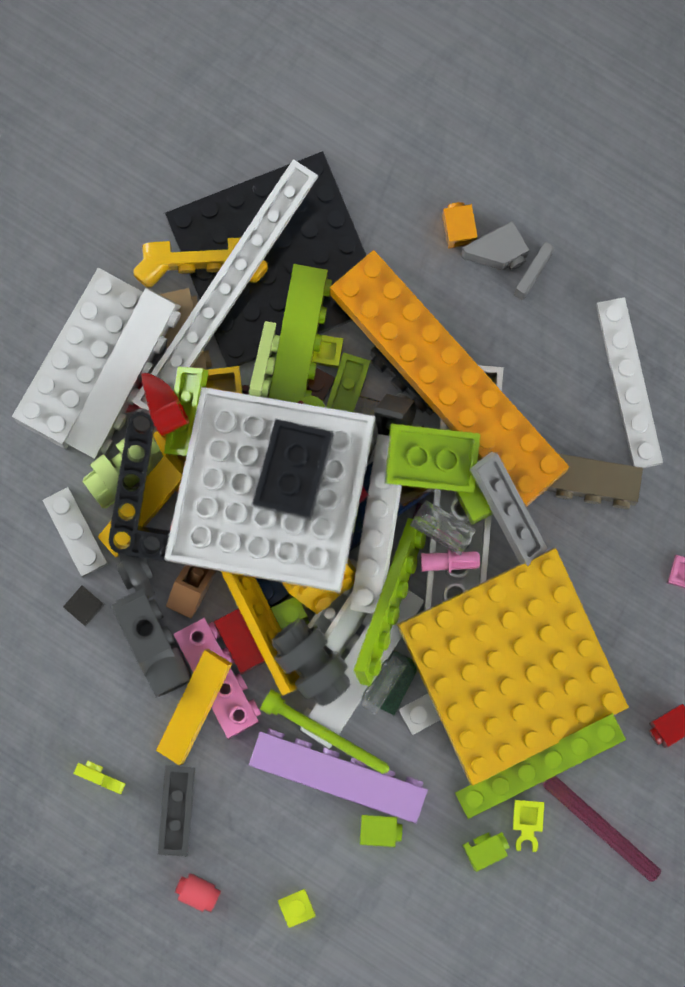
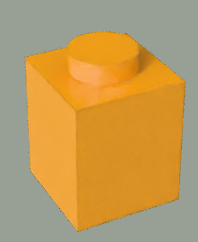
M464 202L449 204L448 208L443 209L442 217L448 249L466 246L477 240L478 236L472 204L465 205Z

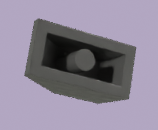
M386 394L374 411L378 434L389 436L391 424L412 426L416 415L415 401L403 394H396L395 396Z

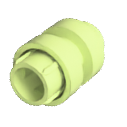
M125 438L115 445L120 453L111 460H108L104 454L89 464L93 471L86 475L82 481L102 508H108L115 502ZM154 440L152 442L147 476L163 458V454ZM133 445L129 448V454L132 458L141 459L145 456V451L141 446ZM134 474L124 477L125 484L130 488L140 481L139 477Z

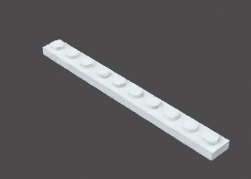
M294 159L152 371V375L166 382L173 391L178 366L192 368L317 180V174ZM142 386L132 402L142 409L149 410L144 387Z

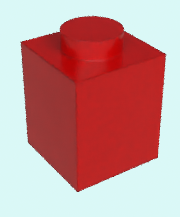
M683 704L676 706L649 723L652 727L649 733L657 745L662 744L664 748H667L685 737V706Z

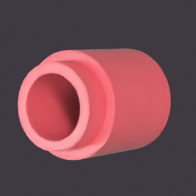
M191 873L187 878L181 877L175 893L179 894L178 901L202 912L204 910L212 912L221 890L215 888V884Z

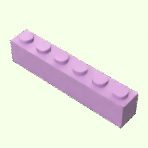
M268 729L267 733H259L249 766L417 824L428 789L422 788L424 782L407 777L404 782L394 778L396 773L389 770L387 773L382 774L367 769V765L356 758L351 757L350 762L338 759L340 753L327 748H323L322 753L312 750V743L298 738L295 739L294 743L283 740L285 734L272 729Z

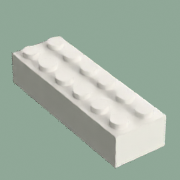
M100 268L96 270L14 411L12 418L16 423L65 450L67 449L69 444L65 443L143 294L142 291Z

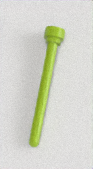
M271 689L260 707V710L269 715L273 713L276 716L279 713L379 773L385 774L389 771V765L383 760L285 704V700L281 698L282 695Z

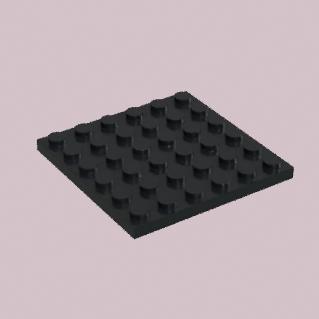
M323 151L297 161L317 174L318 178L264 258L268 263V270L258 282H248L214 333L227 367L240 366L256 359L265 321L276 323L275 335L280 336L293 264L328 270L327 279H331L333 285L366 257L364 248ZM290 164L165 212L180 252L228 249V238H240L243 236ZM195 269L194 273L189 274L199 299H201L218 272ZM324 296L322 306L327 307L325 324H319L317 334L353 321L331 296Z

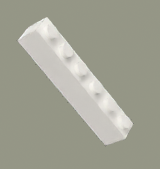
M145 288L65 443L94 459L99 458L103 454L105 456L108 455L114 444V441L111 439L115 431H120L126 422L127 415H125L129 404H135L132 401L140 391L138 387L142 381L141 374H151L154 368V364L151 363L156 353L160 354L168 341L165 336L169 328H174L180 319L181 313L178 312L181 307L180 305Z
M409 590L406 598L402 599L400 603L399 619L392 626L389 647L383 651L381 657V669L402 638L397 624L417 615L425 600ZM368 613L362 622L366 626L360 636L355 634L346 647L350 653L344 660L348 665L344 673L350 679V687L330 704L320 706L317 703L313 710L307 708L303 713L338 735L370 688V686L359 683L353 669L373 617L372 613ZM303 727L300 728L301 732L327 749L332 747V744Z

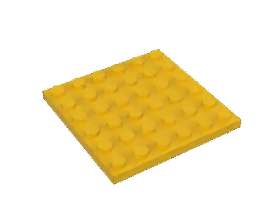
M552 548L531 560L529 566L520 564L397 624L466 776L473 786L559 743V740L611 714L615 715L629 708L556 548Z

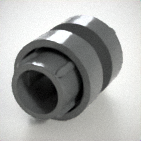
M297 619L282 629L272 639V645L278 652L275 657L276 662L286 674L295 670L300 676L296 680L295 686L305 699L313 697L320 706H326L340 697L350 687V679L344 673L348 665L336 651L330 654L325 652L323 647L327 644L328 640L317 626L309 628L304 620Z

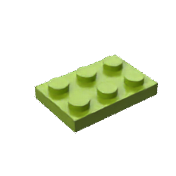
M391 424L385 484L474 493L476 480L470 469L478 462L480 434Z

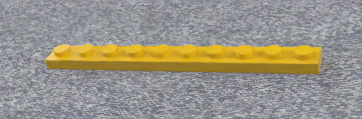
M156 431L154 438L163 456L168 455L164 453L167 435L161 436ZM170 455L184 470L186 457ZM221 571L282 696L298 690L295 682L300 676L295 670L286 674L275 660L278 652L272 645V639L281 631V628L256 578Z

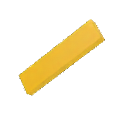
M164 455L146 478L139 526L146 527L181 484L184 470L170 455ZM125 503L121 507L120 512L123 516L130 517L135 514V508L132 504ZM110 521L98 535V538L116 558L119 557L118 553L114 552L109 545ZM119 532L115 535V540L120 545H127L131 542L130 536L125 532Z
M210 649L204 650L156 749L157 752L179 766L184 764L232 666L231 662Z

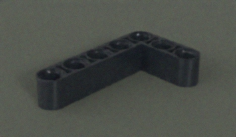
M138 409L131 414L127 423L109 533V545L114 552L119 554L169 562L164 558L170 531L139 526L155 425L149 410ZM138 416H144L149 420L150 427L143 431L138 430L134 426L133 420ZM133 445H139L144 449L145 456L141 459H134L129 454V448ZM134 474L139 477L140 485L136 488H130L125 484L124 477ZM121 504H132L135 508V514L130 517L123 516L119 509ZM119 532H125L130 536L131 542L127 545H120L116 542L115 535ZM148 537H155L159 540L160 547L155 550L147 549L144 545V540Z

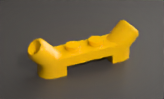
M241 237L228 238V249L172 252L170 241L145 243L142 245L143 260L133 269V275L146 288H152L169 270H178L180 274L194 273L195 269L219 272ZM265 260L262 261L250 279L251 283L258 282L267 272L268 263Z

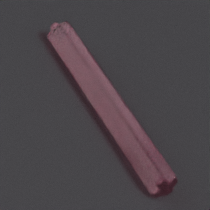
M554 776L544 782L543 786L646 879L653 882L659 877L662 871L558 777Z

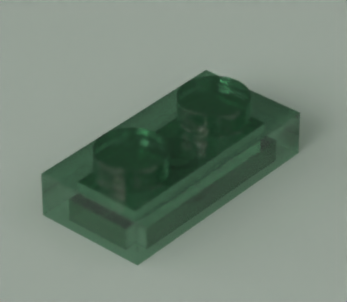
M394 651L368 703L395 716L417 672L413 659Z

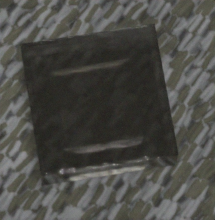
M81 585L63 608L86 627L105 604Z

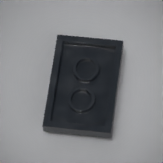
M275 419L252 505L256 508L312 520L334 433Z

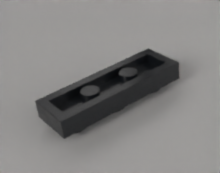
M374 346L370 351L373 366L381 373L386 371L393 378L390 381L392 385L401 393L406 391L413 398L412 400L415 401V407L420 413L426 411L431 416L434 413L432 408L380 350Z

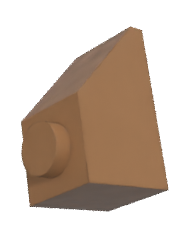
M185 565L173 584L165 607L192 619L201 605L217 570Z

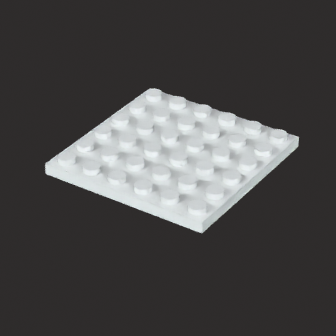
M202 387L164 559L174 563L340 593L376 421L375 416ZM275 419L334 433L312 520L256 508L252 505Z

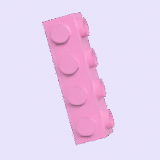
M203 618L173 634L193 672L206 649H210L232 664L235 663L227 647L221 650L216 640L221 636L214 622L208 624L206 619ZM231 668L211 707L228 739L259 724L257 717L261 715L254 699L248 701L243 692L248 687L241 674L234 675Z

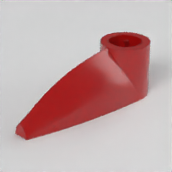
M142 373L141 377L148 408L159 434L165 436L189 424L188 415L173 389L162 379L150 373Z

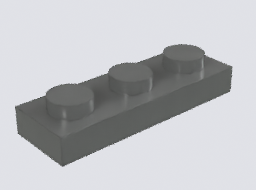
M165 765L158 854L188 856L195 767Z

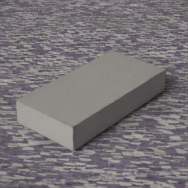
M546 241L544 242L516 287L514 296L521 300L525 299L554 251L553 245Z

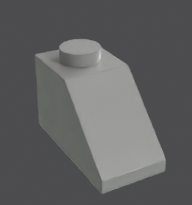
M511 221L464 246L461 255L465 260L500 270L510 267L512 270L526 262L525 258L528 256L529 249L514 222Z

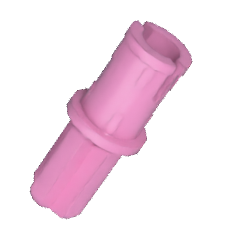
M450 549L447 550V553H421L422 572L448 570V573H452V570L478 569L480 567V555L477 551L451 552Z

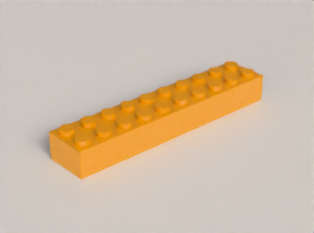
M375 250L371 251L330 287V296L450 430L480 434L478 461L490 452L498 453L526 507L567 472L569 465Z

